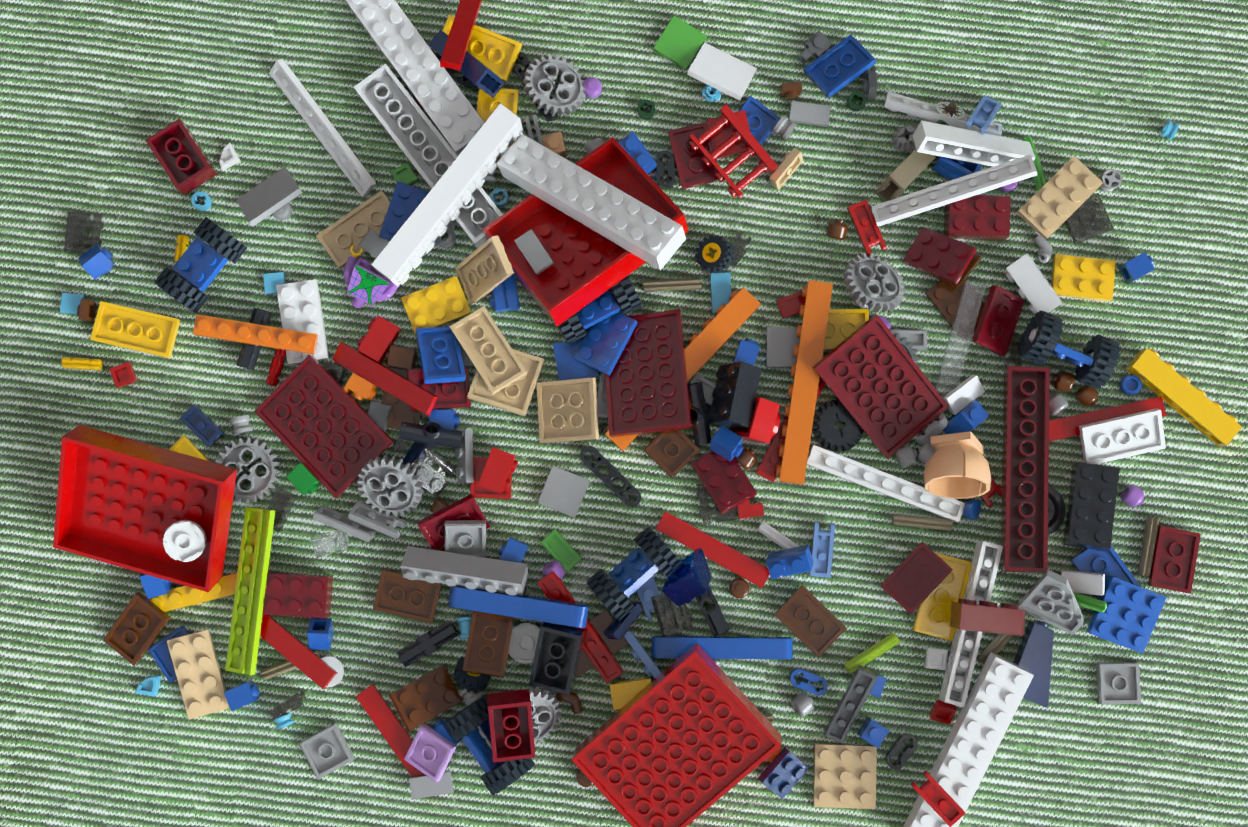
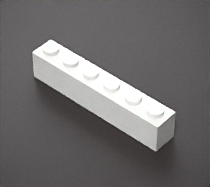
M922 120L913 134L916 150L920 153L988 166L1000 165L1030 154L1033 161L1035 159L1031 144L1027 141L987 133L983 135L977 131Z

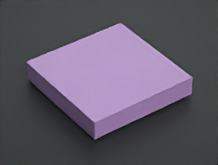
M422 724L404 760L435 782H438L457 746L426 724Z

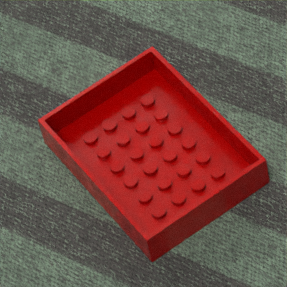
M613 137L575 163L577 166L682 225L684 234L689 232L684 213ZM533 194L482 229L487 240L490 237L499 236L507 258L512 265L513 274L556 326H559L646 263V261ZM530 229L533 230L554 262L553 265L538 275L534 272L514 241Z
M78 425L62 436L53 548L209 592L223 577L237 469ZM180 520H191L199 524L207 537L203 553L195 560L189 562H182L171 558L163 546L166 529L174 522Z
M695 643L575 749L571 760L632 827H687L781 747V734L699 644Z

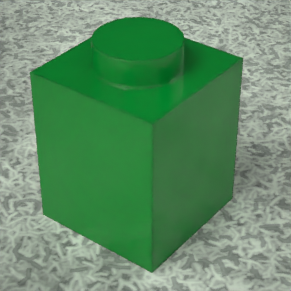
M300 463L286 476L302 495H307L308 493L311 495L319 488L318 484L320 481L303 463Z

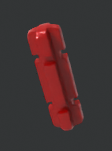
M275 349V358L273 357L268 372L270 375L266 378L267 385L277 386L278 376H280L284 364L283 358L286 357V350Z

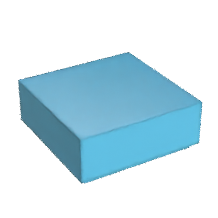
M284 272L263 274L266 295L277 294L276 285L286 284Z
M62 293L60 313L78 315V305H80L81 299H84L85 296L82 294Z

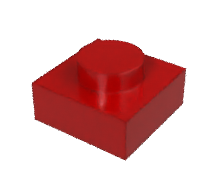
M130 362L109 369L116 388H122L137 382Z
M936 700L929 713L930 720L950 724L957 712V706Z

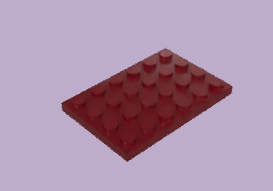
M675 309L627 316L638 323L610 376L605 374L609 436L619 437L691 428L681 310Z
M876 314L813 366V369L886 459L892 456L949 407Z
M308 355L254 411L335 498H339L359 478V473L370 459L375 460L377 456L379 457L394 442L313 355Z

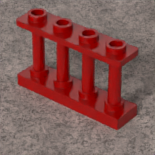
M726 104L720 109V119L698 138L693 133L689 135V145L695 152L699 150L703 155L701 159L706 166H712L716 171L714 173L716 178L721 183L724 181L729 188L727 190L733 198L738 197L740 200L744 196L741 190L763 171H768L770 174L773 173L778 165ZM724 125H730L734 130L733 134L709 154L702 144ZM742 140L747 145L745 147L746 150L722 169L715 159L735 142ZM755 155L760 161L758 166L737 184H734L728 175L750 156L753 157Z

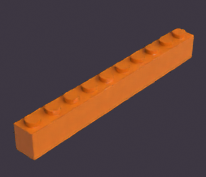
M809 280L808 285L803 286L802 297H806L805 305L800 306L799 317H803L802 325H798L796 337H800L799 345L794 347L793 357H797L796 365L792 364L790 374L791 377H794L793 385L789 384L787 396L791 397L790 405L786 404L785 417H788L787 425L783 424L782 437H785L784 445L780 444L779 457H782V463L777 465L776 477H779V482L804 485L820 377L813 369V366L822 360L833 283Z
M744 287L740 291L736 289L729 297L731 301L726 306L722 304L716 310L717 316L713 320L709 318L701 326L704 330L699 335L695 333L688 340L690 344L685 349L687 382L695 376L761 305ZM609 425L605 428L607 430L605 436L622 452L639 435L610 437Z

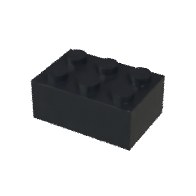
M743 361L719 367L716 374V386L712 393L713 401L708 412V424L719 428L724 426L729 430L750 427L762 368Z
M543 622L539 630L529 681L530 686L566 695L570 694L574 688L585 629Z

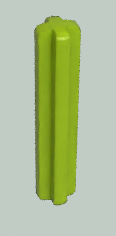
M892 633L847 661L844 666L852 674L859 665L865 666L898 645L900 641L896 634Z

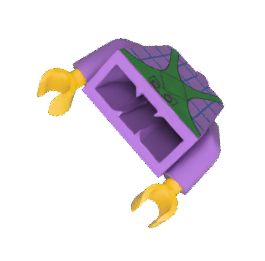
M355 244L352 245L350 249L352 255L348 257L343 270L345 284L348 286L347 293L354 296L351 304L356 308H362L364 303L373 305L376 301L382 302L392 297L398 287L381 275L371 265V262L359 257L363 254L362 247L360 252L356 254L353 252Z

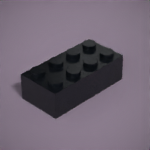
M1077 462L1072 466L1063 545L1103 552L1111 549L1120 468Z

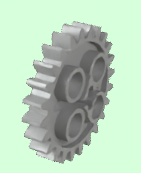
M549 54L546 59L542 55L539 60L535 59L532 64L530 63L524 74L523 83L526 84L524 91H529L526 96L527 98H533L531 104H538L537 110L544 108V114L549 110L553 117L556 112L562 117L564 112L570 115L571 111L576 112L577 108L582 105L586 97L584 94L585 89L582 86L584 80H581L584 74L577 73L579 67L573 68V61L568 64L566 63V57L561 61L558 55L553 59ZM558 72H560L561 76L556 85V90L552 96V99H550L549 96L554 87V81L558 76Z
M863 253L861 257L857 255L855 259L852 258L843 273V276L846 277L843 283L848 284L845 289L851 290L849 296L856 297L855 303L862 302V308L865 305L868 306L869 311L875 308L876 313H879L881 310L883 313H886L888 310L892 311L898 307L904 299L903 295L906 290L903 288L905 283L900 282L903 277L897 276L899 270H893V264L887 265V259L881 261L879 255L875 259L873 254L867 257Z
M249 437L246 442L243 438H239V444L236 441H231L232 448L225 446L227 452H219L220 456L223 457L222 460L215 461L228 467L234 464L237 466L236 479L241 478L235 483L233 496L235 501L240 502L243 498L244 503H248L249 499H251L252 503H256L257 497L260 500H264V493L271 495L269 488H277L273 482L280 481L276 474H280L282 471L276 470V467L280 466L281 463L275 462V459L279 456L277 454L271 455L274 448L266 449L268 443L264 442L260 445L259 439H256L254 443L252 438ZM248 451H251L253 457L249 462H247L245 459V454ZM259 458L262 459L259 463L255 464ZM261 466H265L266 474L261 477L258 470ZM246 467H251L249 469L250 474H245L247 471ZM248 479L251 482V487L245 490L243 483Z
M384 455L382 460L377 456L375 460L370 459L364 465L358 475L360 477L357 481L360 484L358 490L363 491L361 497H367L366 504H373L371 509L377 507L379 508V513L384 510L387 516H389L390 512H393L395 517H397L399 512L404 516L406 512L411 513L413 508L416 509L424 492L421 489L423 482L418 481L421 477L420 475H414L416 469H409L410 463L403 465V459L397 462L394 456L388 460V457Z
M529 686L534 744L536 746V741L544 742V736L551 737L550 731L556 732L554 725H560L558 719L562 716L559 703L552 692L548 693L546 689L540 691L539 687L532 691Z

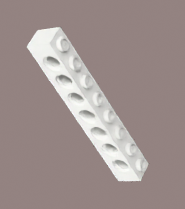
M986 541L976 542L964 599L977 601L976 604H979V600L990 601L1003 546ZM956 629L939 700L965 707L982 632Z

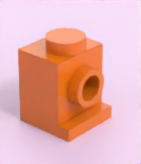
M352 373L344 387V390L349 394L353 391L352 396L361 401L364 398L372 401L377 394L376 385L355 373Z

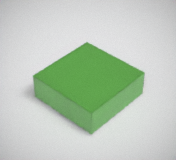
M408 162L391 172L396 182L399 181L412 185L419 181Z

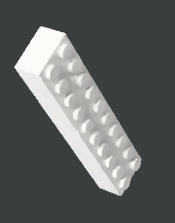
M345 0L456 155L459 156L483 126L484 122L445 68L440 67V61L395 0Z
M385 63L357 84L354 89L432 189L458 156ZM482 187L475 189L471 194L473 195L472 199L467 205L463 204L459 209L460 214L455 219L476 248H479L487 241L482 229L503 215Z
M501 103L371 264L381 275L397 287L407 281L409 278L408 273L412 268L415 269L419 266L424 253L430 252L434 247L435 239L438 236L441 237L446 232L447 224L458 217L460 214L459 209L463 204L467 205L473 197L471 194L476 188L480 189L487 174L494 172L498 166V160L508 151L510 145L523 134L520 118Z
M523 134L497 162L504 178L659 270L663 268L686 239L682 225Z
M990 652L966 700L965 707L962 708L930 772V775L965 812L1034 676L1029 670ZM919 795L903 827H949V825ZM963 816L951 827H958Z

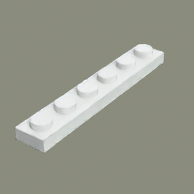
M887 92L884 107L890 111L903 112L910 117H920L932 123L943 120L952 127L977 132L981 131V128L973 124L970 127L965 126L971 115L965 114L964 118L959 120L949 119L941 115L934 104ZM991 122L985 133L1001 136L1002 124Z

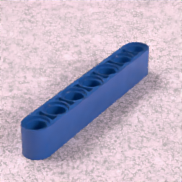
M451 586L448 606L579 628L586 627L588 606L583 604L526 595L511 596L506 593H492L487 590L468 589L461 586Z
M652 636V658H679L695 643H698L711 659H793V638Z

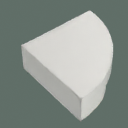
M228 143L223 148L219 160L223 171L241 162L231 143Z

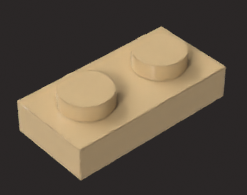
M794 148L791 152L787 153L781 165L771 173L770 181L774 188L779 190L803 162L801 151Z

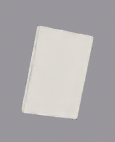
M704 42L687 75L741 100L757 68Z

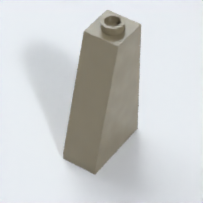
M915 149L888 176L875 194L884 202L898 198L937 156L920 153Z

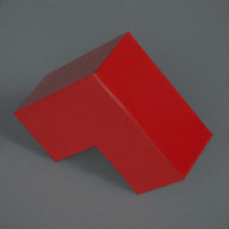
M749 500L736 506L738 519L764 515L763 503L750 504Z

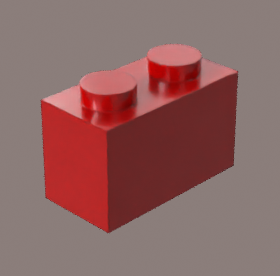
M377 316L376 319L373 318L369 323V331L366 336L363 335L360 338L357 350L382 364L387 350H390V347L393 346L402 330L384 318Z
M492 447L478 486L499 494H503L504 491L507 492L511 484V480H509L510 473L515 472L519 462L516 461L517 456Z

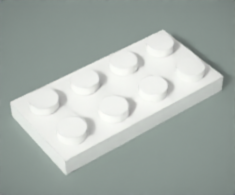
M313 279L276 285L282 328L317 334V346L313 356L317 361L329 359L318 281ZM286 350L288 365L299 364L308 355L312 354Z
M1158 408L1079 426L1084 463L1099 464L1166 448L1162 414Z

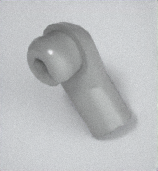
M1039 235L1033 239L1039 246L1038 261L1040 263H1047L1051 259L1053 248L1047 240Z

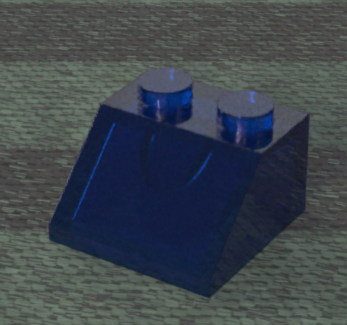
M701 548L680 559L683 565L666 579L662 588V592L678 607L684 603H690L698 595H704L710 588L709 584L712 575Z

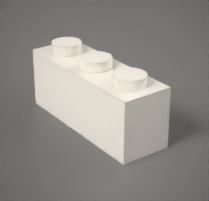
M1028 253L1006 268L1008 271L1005 273L1012 283L1016 282L1020 288L1017 291L1023 299L1028 298L1031 303L1029 308L1034 315L1037 312L1039 313L1040 310L1049 313L1063 303Z

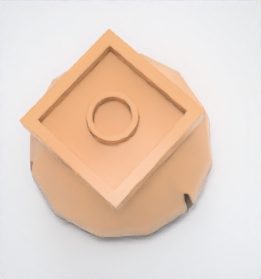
M971 431L931 436V445L934 447L935 452L925 464L924 483L927 492L949 499H968L984 495L990 490L991 474L988 461L983 456L984 447Z

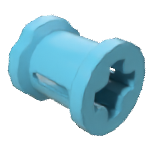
M472 616L457 618L461 633L459 639L468 638Z

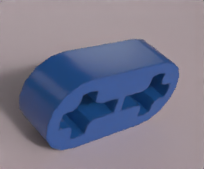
M800 668L792 670L789 675L790 682L797 688L815 695H823L827 691L828 684L821 676ZM801 672L802 677L807 679V682L799 681V683H796L794 675H799ZM821 680L823 688L815 691V687L810 682L817 683Z

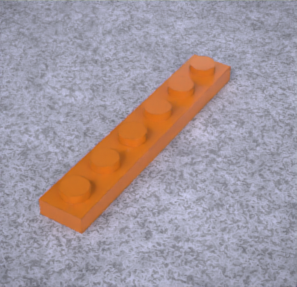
M196 314L193 335L312 355H315L318 335L313 333Z

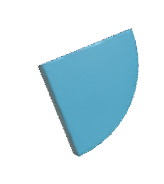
M161 675L144 679L137 686L135 693L157 696Z

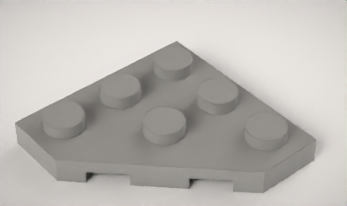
M1047 570L1018 602V609L1025 610V613L1072 635L1084 623V617L1068 579L1050 570Z

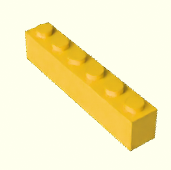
M1148 348L1140 350L1125 368L1132 375L1139 377L1141 382L1158 397L1162 396L1164 402L1218 447L1227 446L1242 428L1234 416L1222 411V407L1218 403L1210 401L1204 391L1195 388L1190 384L1191 381L1187 377L1179 375L1174 371L1173 365L1162 361L1156 351Z

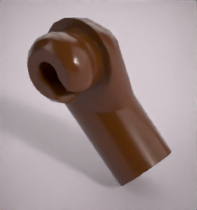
M571 691L569 695L557 692V700L569 703L573 714L583 711L576 692Z

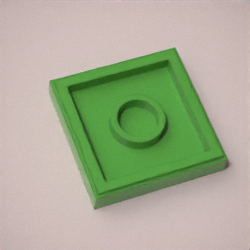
M673 16L653 47V51L687 70L707 39V35Z

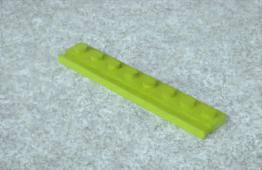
M245 507L225 671L255 675L275 510Z

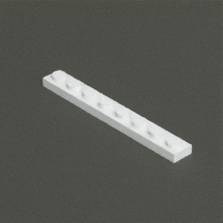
M283 59L277 60L269 74L362 197L368 195L376 185V182Z
M1030 154L871 207L879 227L1036 176L1037 170Z
M815 445L812 446L808 456L807 465L954 522L960 521L966 503L956 499L935 496L927 492L922 486Z

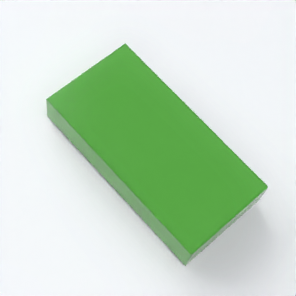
M556 529L551 531L540 542L561 563L567 572L582 559Z

